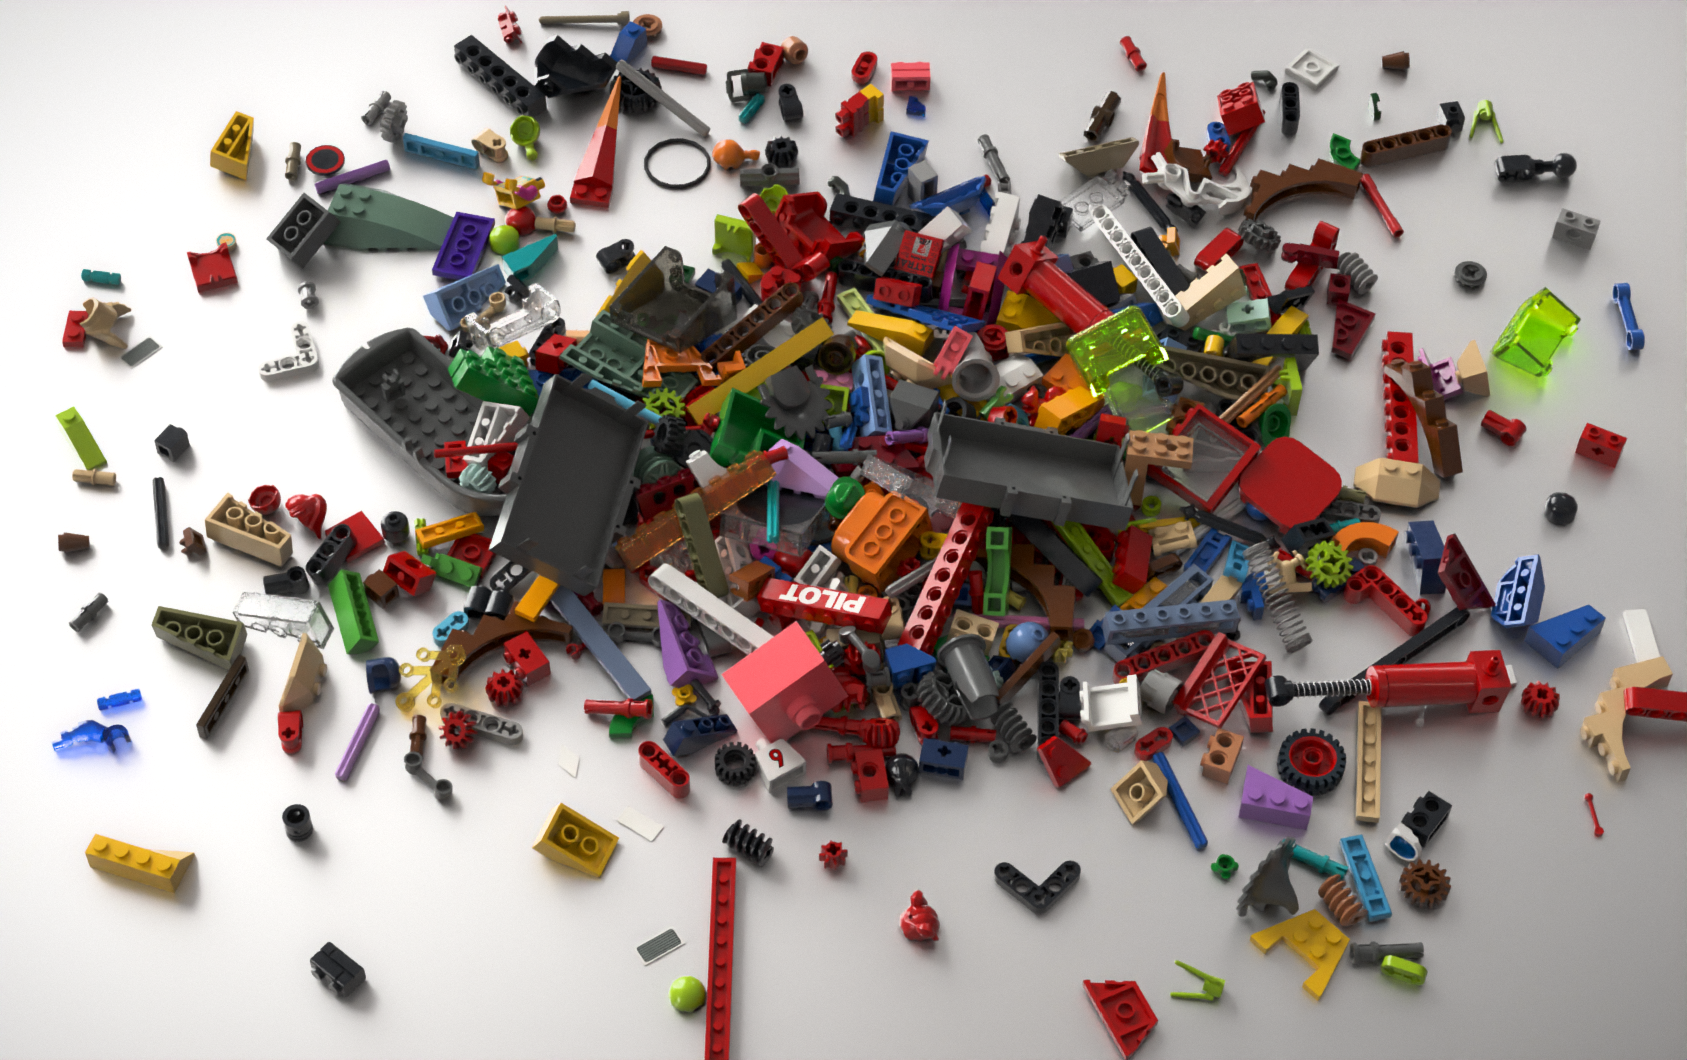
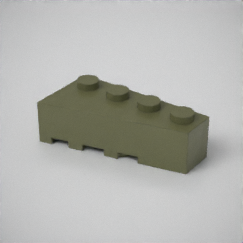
M158 606L151 624L156 637L228 671L237 656L241 655L248 636L243 622Z

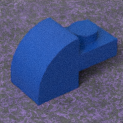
M1264 571L1258 573L1255 577L1264 576ZM1251 573L1242 584L1240 604L1246 603L1247 611L1251 612L1253 620H1262L1264 612L1263 601L1266 598H1262L1264 592L1259 591L1261 586L1256 585L1258 579H1254L1253 575L1255 573ZM1266 578L1260 580L1258 584L1266 583ZM1268 585L1262 587L1261 590L1268 589Z

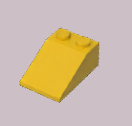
M1008 290L997 317L996 325H1000L1010 332L1062 321L1029 295H1017L1015 292Z
M560 802L551 810L532 849L553 861L600 877L619 837Z

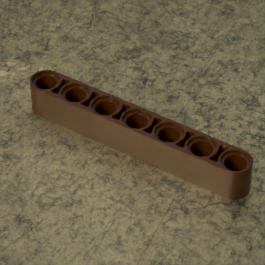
M794 282L783 285L700 353L701 359L713 367L712 371L715 375L718 371V362L733 361L735 351H740L743 354L745 350L749 349L794 312L797 307L799 308L803 304L804 297L799 286ZM690 371L689 373L698 380L696 386H700L702 383L698 374L695 375L697 372Z

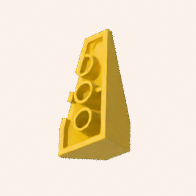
M640 250L626 267L628 271L623 280L619 279L617 281L614 295L607 297L596 316L602 310L614 316H617L624 310L630 313L650 301L656 293L661 292L663 288L662 273L644 251Z
M856 310L847 322V326L882 342L886 336L921 357L935 339L933 329L907 319Z

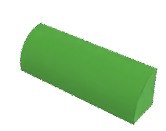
M341 569L328 584L346 654H361L374 648L379 643L360 573Z

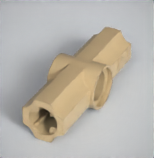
M881 663L879 670L884 668L883 663ZM891 683L890 687L886 685L872 687L873 703L877 706L881 718L887 717L897 722L901 721L902 715L893 693V684Z

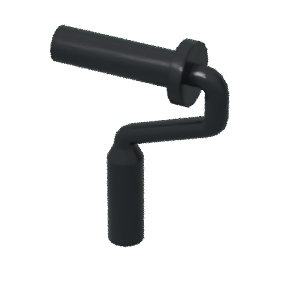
M694 679L690 685L708 705L707 711L711 714L707 715L695 707L686 704L676 708L662 718L661 721L667 727L684 715L687 710L700 717L716 716L720 713L719 707L721 702L714 700L699 680Z

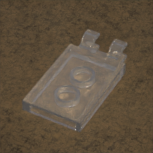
M1113 169L1107 171L1103 178L1097 175L1060 200L1063 206L1073 208L1072 225L1080 232L1095 223L1091 216L1095 207L1105 205L1112 212L1125 202V197L1130 194L1128 188L1131 187V184L1126 180L1122 181L1118 188L1114 186L1117 182L1114 177L1118 173Z

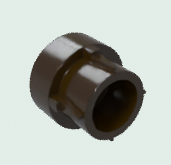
M838 334L824 341L818 354V361L826 372L833 375H841L850 370L856 356L854 343L850 336Z

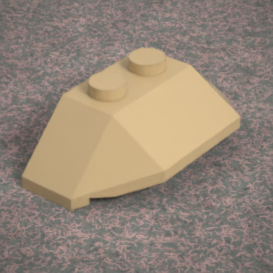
M885 336L883 339L885 361L893 378L898 381L903 379L906 382L929 389L952 384V377L947 374L945 380L941 379L944 372L942 370L939 371L937 376L934 375L936 367L933 366V363Z
M1378 458L1355 468L1353 487L1366 491V496L1376 502L1418 508L1439 499L1440 480L1423 464Z
M302 633L300 643L278 705L280 712L303 710L314 704L316 695L319 696L321 692V679L326 676L327 664H324L322 653L307 633Z

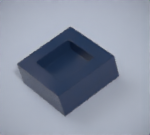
M1186 716L1168 728L1173 733V738L1182 747L1200 736V730Z

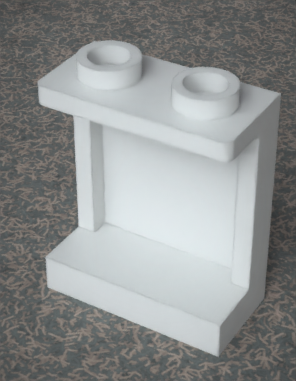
M1136 674L1128 675L1127 683L1089 687L1088 682H1083V690L1080 691L1081 704H1084V710H1081L1082 724L1087 725L1089 732L1143 725L1141 691Z

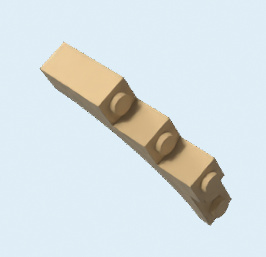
M1663 656L1615 668L1610 679L1612 690L1599 694L1595 703L1597 714L1585 717L1580 728L1581 737L1587 741L1589 747L1598 746L1600 755L1604 756L1608 763L1609 772L1615 776L1617 782L1625 781L1631 769L1622 741L1623 721L1627 715L1625 713L1623 691L1629 687L1652 689L1667 687L1673 673Z

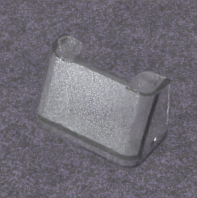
M535 283L528 287L530 293L527 299H522L524 309L490 324L489 319L486 317L480 319L474 312L464 316L472 343L482 351H485L488 346L494 349L496 347L499 348L555 322L561 314L558 299L538 283Z
M1144 351V352L1142 353V355H1143V356H1146V358L1148 359V356H1147L1146 352ZM1121 354L1097 359L1089 363V367L1112 414L1125 417L1129 430L1149 432L1174 418L1171 412L1174 407L1169 398L1164 399V397L1159 396L1156 393L1153 380H1150L1149 376H1145V373H1141L1137 366H1133V363H1130Z

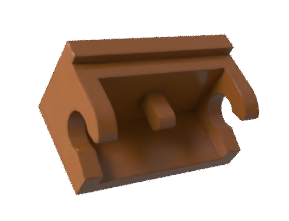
M755 560L729 574V580L739 586V590L732 588L730 591L734 595L744 598L746 602L754 599L759 594L767 578H775V567Z

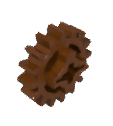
M1418 859L1417 865L1410 862L1408 868L1404 867L1399 882L1401 885L1399 889L1400 891H1405L1403 896L1405 899L1409 897L1412 899L1410 903L1412 905L1418 902L1420 908L1427 904L1430 909L1434 903L1440 906L1442 900L1446 901L1451 889V885H1449L1451 878L1445 876L1447 870H1439L1440 864L1437 863L1433 866L1431 865V860L1423 864L1422 860Z

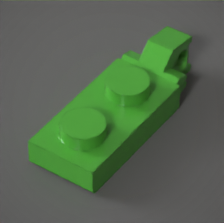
M436 553L435 557L423 554L421 559L423 564L432 566L431 569L437 573L436 575L469 587L477 586L483 569L442 553Z

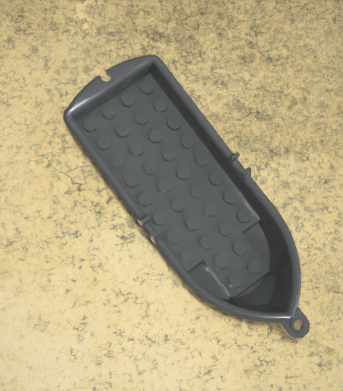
M409 327L381 334L367 341L369 349H365L361 345L350 354L332 378V383L338 389L344 406L454 507L465 513L477 512L478 516H499L507 493L498 489L499 484L496 483L497 486L491 494L464 488L459 484L461 482L459 478H447L445 457H434V450L444 449V442L465 440L466 447L468 446L483 400L455 388L448 371L452 361L416 329ZM393 369H396L404 381L406 395L386 403L382 394L381 384L385 383L382 376L386 373L390 377L393 374ZM509 451L508 453L514 456L516 451Z

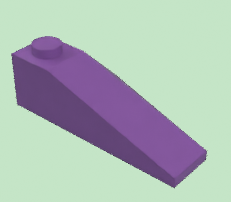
M660 599L657 604L663 668L670 686L681 688L690 684L694 679H698L702 685L716 681L719 677L708 654L704 655L698 646L701 642L688 631L689 624L678 606L672 602Z

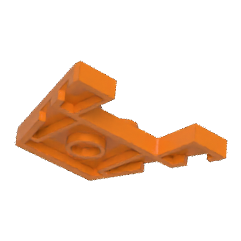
M687 338L647 339L642 387H661L662 378L659 372L685 373L696 371L702 386H720L722 378L719 374L715 375L713 373V367L701 359V354Z

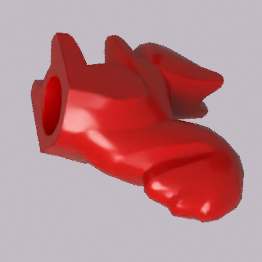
M1035 386L1031 387L1022 397V403L1025 405L1022 407V410L1030 414L1028 416L1029 426L1034 427L1039 414V407L1043 403L1053 400L1056 396L1065 394L1066 390L1064 388L1053 386L1047 390L1044 399L1038 398V390Z
M845 666L831 667V671L848 694L847 698L831 708L834 713H839L844 705L846 712H850L851 704L853 703L858 704L861 710H865L868 694L867 685L863 684L858 678L850 676L851 671L846 670Z

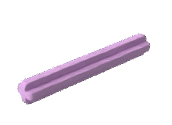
M368 704L335 771V777L338 780L345 781L348 778L380 712L377 704Z

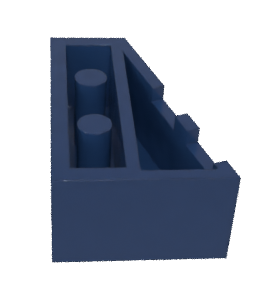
M1434 520L1408 522L1407 531H1404V542L1408 545L1419 595L1445 593L1446 586L1438 574L1444 544Z

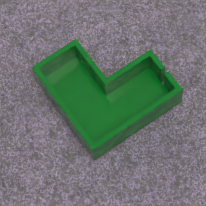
M488 346L483 355L479 357L472 350L465 351L460 348L448 367L453 384L460 391L486 402L521 407L529 417L536 409L539 400L537 389L534 387L533 380L529 376L524 361L518 356L511 357L500 348L496 347L494 349Z
M732 388L722 404L719 415L721 421L715 430L709 456L722 467L730 466V470L744 471L747 470L745 465L746 459L759 455V452H768L781 439L803 449L805 437L799 441L794 432L791 437L787 438L784 426L775 430V418L768 419L765 417L769 409L768 407L761 405L759 399Z

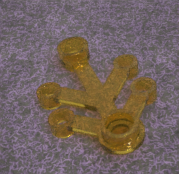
M454 644L447 647L445 651H429L424 647L419 648L416 652V657L421 662H428L429 660L442 661L437 666L401 664L399 672L404 677L409 678L412 675L425 677L407 693H400L395 700L396 706L403 712L411 711L415 706V698L432 683L431 694L427 697V704L434 709L439 708L442 704L440 697L442 674L448 668L449 676L444 682V689L449 693H455L459 688L457 682L458 667L466 659V652L463 647ZM423 652H427L426 657H420ZM453 652H457L455 658H451ZM406 667H410L408 673H404ZM454 682V687L448 689V685ZM406 697V703L401 704V700ZM433 698L438 699L436 704H431Z

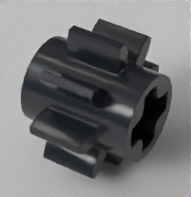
M828 639L820 645L823 650L819 653L828 666L833 664L836 668L844 663L842 656L846 653L837 640L831 643Z

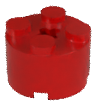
M779 266L772 267L761 279L762 301L764 302L789 282L796 283L801 290L800 275Z

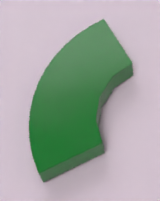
M1333 133L1329 145V153L1333 163L1356 171L1361 159L1354 156L1351 152V140Z
M650 694V695L646 696L645 698L641 699L640 701H645L646 699H651V700H652V702H653V714H652V717H651V718H653V717H654V699H653V694ZM614 715L609 727V738L632 737L634 728L645 718L634 716L629 719L624 715Z

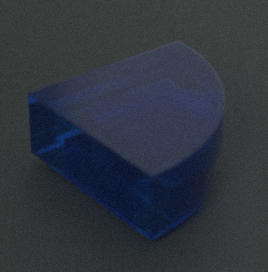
M909 96L906 114L925 117V105L918 101V98Z

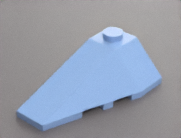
M496 264L423 295L430 315L450 331L461 326L460 320L463 317L473 316L483 307L482 305L489 299V296L494 292H498L506 284L499 264Z

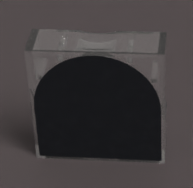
M760 482L736 495L722 511L719 536L765 546L772 550L799 557L804 554L812 543L814 536L829 521V512L825 507L824 499L815 498L813 494L807 492L796 494L793 493L794 490L782 487L779 490V542L776 544L773 542L768 543V486Z

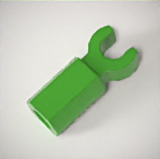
M1000 386L996 391V396L992 397L979 411V414L985 420H988L990 410L993 407L1004 406L1005 402H1010L1013 399L1014 395L1008 393L1005 397L1003 396L1007 390L1005 386Z

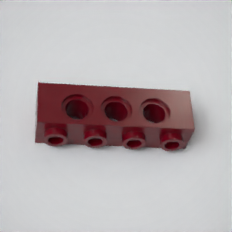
M689 468L678 471V474L671 477L663 476L657 480L658 482L642 484L633 493L639 513L644 520L675 509L674 502L678 498L698 493L702 499L706 495L700 485H694L696 478ZM682 484L681 491L675 493L674 488ZM657 492H662L660 499H653Z

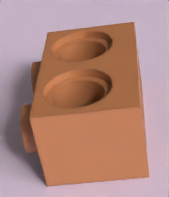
M1218 728L1216 735H1211L1208 741L1207 748L1210 749L1208 754L1204 753L1200 763V766H1203L1202 776L1228 784L1242 749L1244 736Z

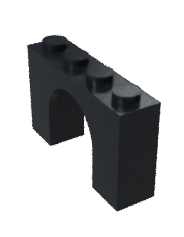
M1235 334L1224 350V357L1246 362H1253L1265 357H1285V359L1287 357H1295L1298 371H1306L1319 355L1318 334Z

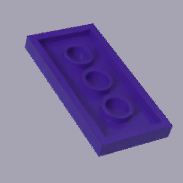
M456 211L433 265L432 275L460 280L475 274L488 243L490 232L495 226V218Z

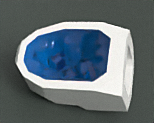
M1402 823L1393 830L1385 841L1388 849L1401 859L1418 861L1422 856V847L1419 839L1413 834L1411 829Z

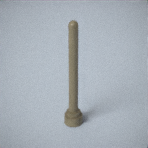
M621 11L617 15L541 16L538 21L541 24L617 23L618 25L626 26L630 22L629 11Z

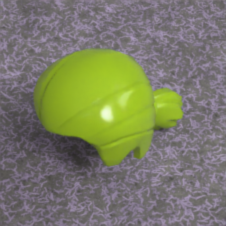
M519 116L510 127V136L515 144L525 147L527 158L534 161L538 155L534 149V143L540 136V125L530 116Z

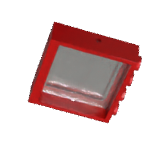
M1198 403L1194 409L1191 407L1184 416L1185 421L1182 424L1178 423L1172 431L1173 436L1194 438L1191 469L1148 464L1147 475L1189 504H1194L1196 509L1213 514L1239 481L1243 471L1260 454L1261 446Z

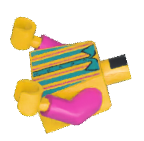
M484 172L482 177L483 183L493 186L498 204L513 209H519L539 199L541 196L539 190L545 188V182L541 177L534 179L520 176L515 179L506 178L505 182L498 179L494 181L495 175Z

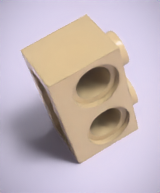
M957 609L946 642L960 635H980L986 643L984 654L988 656L999 623Z

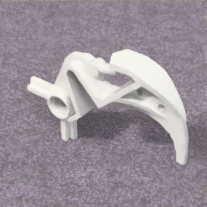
M1160 152L1151 157L1158 171L1142 174L1143 184L1158 183L1161 188L1173 191L1181 198L1183 205L1187 207H1193L1197 204L1206 206L1208 203L1217 204L1220 215L1239 211L1251 192L1247 179L1238 165L1233 166L1237 177L1234 182L1221 185L1204 178L1197 192L1191 190L1188 170L1178 164H1167Z

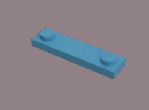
M405 133L403 136L405 152L476 170L480 166L478 151Z
M1363 835L1341 838L1339 844L1363 908L1368 911L1366 915L1368 922L1391 918L1390 906Z

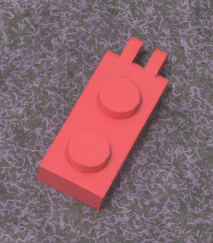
M954 326L933 364L936 367L933 374L937 376L940 370L944 371L941 376L943 380H945L947 374L952 375L973 336Z

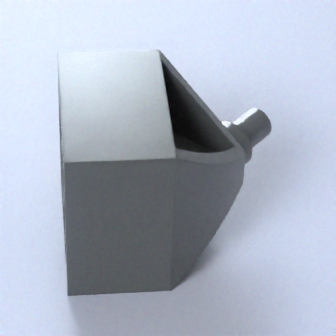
M899 379L890 396L892 427L896 431L914 430L918 427L929 428L934 412L939 411V391Z

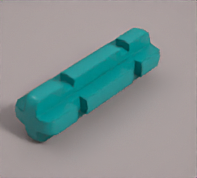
M757 93L743 109L744 111L738 115L740 122L748 123L750 118L760 108L759 106H762L765 102L764 95Z
M83 269L81 273L83 281L92 280V282L105 284L111 282L113 285H119L122 279L121 274L115 272L110 274L107 271L93 270L91 272V269Z

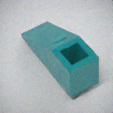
M557 235L545 237L540 241L502 256L503 270L509 277L512 274L522 282L532 279L558 250Z

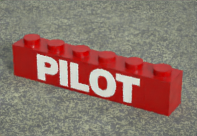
M773 578L765 580L757 595L762 612L821 622L828 625L842 627L852 625L858 630L870 633L883 634L892 616L889 599Z

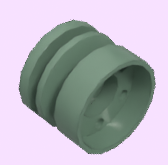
M649 446L640 450L632 476L641 480L640 485L645 483L652 484L658 482L657 480L663 476H674L682 469L670 455L658 453L654 450V446ZM682 484L674 488L675 493L680 491ZM657 492L653 499H660L662 492Z

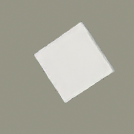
M1307 48L1285 68V73L1310 88L1317 90L1338 71L1339 65Z

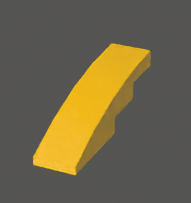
M1291 306L1267 334H1297L1309 318V315ZM1278 357L1260 358L1251 363L1270 366L1272 362L1275 363Z

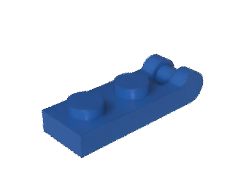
M1211 528L1184 565L1183 571L1196 564L1207 574L1225 548L1229 546L1232 537L1227 534L1222 535L1219 533V530Z

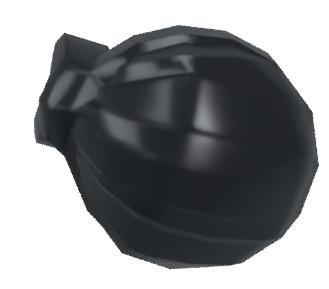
M906 753L895 754L888 759L885 765L887 780L895 785V796L898 797L900 795L901 789H904L905 793L911 796L912 789L910 784L919 775L918 763L913 756Z

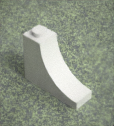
M705 450L693 452L689 455L690 459L686 461L714 508L770 475L766 466L753 471H736L718 465Z

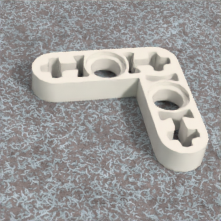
M298 321L291 326L292 339L297 354L262 362L258 367L261 380L271 382L310 373L318 369V356L309 325L306 322ZM300 330H302L303 335H304V336H302V337H300L299 332H298V331H300ZM303 344L310 345V347L307 349L299 348ZM310 356L311 363H307L306 357ZM286 364L294 365L291 369L283 368Z

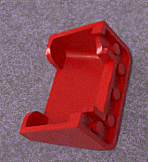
M818 191L783 195L774 217L802 258L822 253L829 262L836 256L845 259L858 252L862 248V243L865 239L858 232H850L845 238L824 217L827 210V202Z

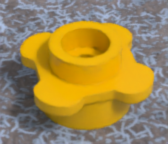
M690 684L672 689V695L675 696V704L677 706L691 705L697 700L696 695L693 694V687Z

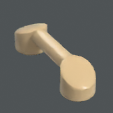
M502 292L492 293L489 296L490 307L477 318L469 315L460 320L462 330L477 332L481 324L493 314L499 313L505 308V295Z

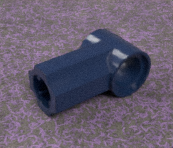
M817 781L811 786L787 787L788 808L813 807L817 811L829 810L833 806L831 783Z

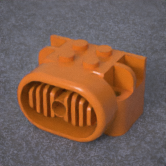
M874 491L868 492L859 499L838 526L832 539L831 552L841 561L848 564L851 572L860 577L864 584H872L877 587L881 597V593L885 592L886 586L893 584V581H897L900 577L896 575L900 560L905 561L909 557L915 558L922 547L920 543L921 535L927 531L934 532L928 510L899 492L888 493L885 497Z

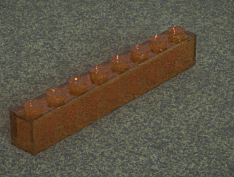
M750 452L744 457L746 460L740 464H732L726 469L727 472L725 474L714 476L708 481L709 484L704 488L698 487L690 493H698L700 495L708 520L777 475L763 452ZM675 503L668 512L662 511L654 516V521L650 524L644 523L636 528V533L632 536L626 535L617 541L618 545L614 548L631 572L684 537L675 510Z

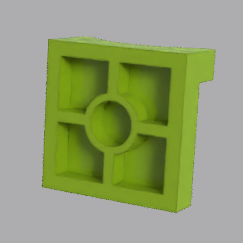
M717 214L714 220L715 243L712 248V254L735 253L743 257L746 262H751L754 256L756 236L746 221Z
M1287 357L1284 360L1283 370L1279 371V375L1282 376L1271 386L1274 389L1278 384H1281L1286 388L1287 394L1282 397L1283 405L1287 406L1290 410L1291 416H1297L1303 389L1295 357Z

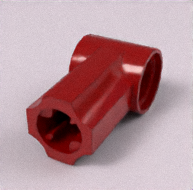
M1492 410L1487 411L1480 425L1499 435L1500 440L1508 446H1515L1526 432V426L1521 420H1508Z

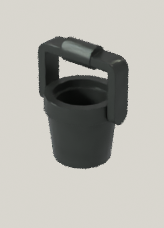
M748 69L727 72V81H725L726 93L731 102L747 101L751 99L752 95L767 92V79L764 72L749 73ZM741 75L743 96L733 97L734 88L731 76Z

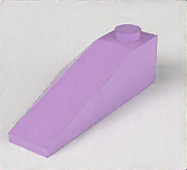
M781 439L769 449L771 451L785 446L789 459L771 464V467L766 466L770 475L759 481L760 483L768 486L770 480L773 482L777 480L779 482V490L783 487L794 490L793 493L796 494L807 492L813 494L815 498L825 500L828 491L838 479L835 474L799 446L784 439Z

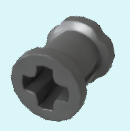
M312 282L301 283L297 288L298 293L301 295V306L305 309H312L319 304L318 297L315 296L316 286Z

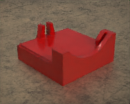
M226 242L208 253L186 252L198 293L238 283Z

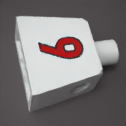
M762 737L756 742V746L759 749L755 753L756 767L769 793L806 774V760L784 739H779L771 744L767 737Z

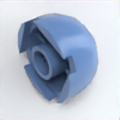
M1024 622L1017 625L1006 639V648L1010 657L1013 660L1017 659L1023 664L1049 636V633L1042 625L1036 622Z

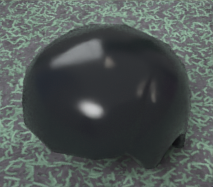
M1556 492L1547 498L1544 515L1555 524L1566 525L1574 521L1578 504L1571 495Z

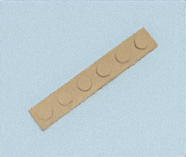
M1359 701L1355 820L1379 823L1381 708H1372L1368 702Z

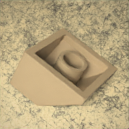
M1472 340L1457 361L1458 371L1455 372V377L1458 384L1462 383L1464 391L1482 396H1490L1487 370L1476 341Z
M1141 760L1111 788V791L1131 824L1135 825L1166 797L1168 781L1157 763Z

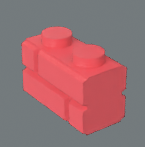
M929 62L891 63V91L930 90Z

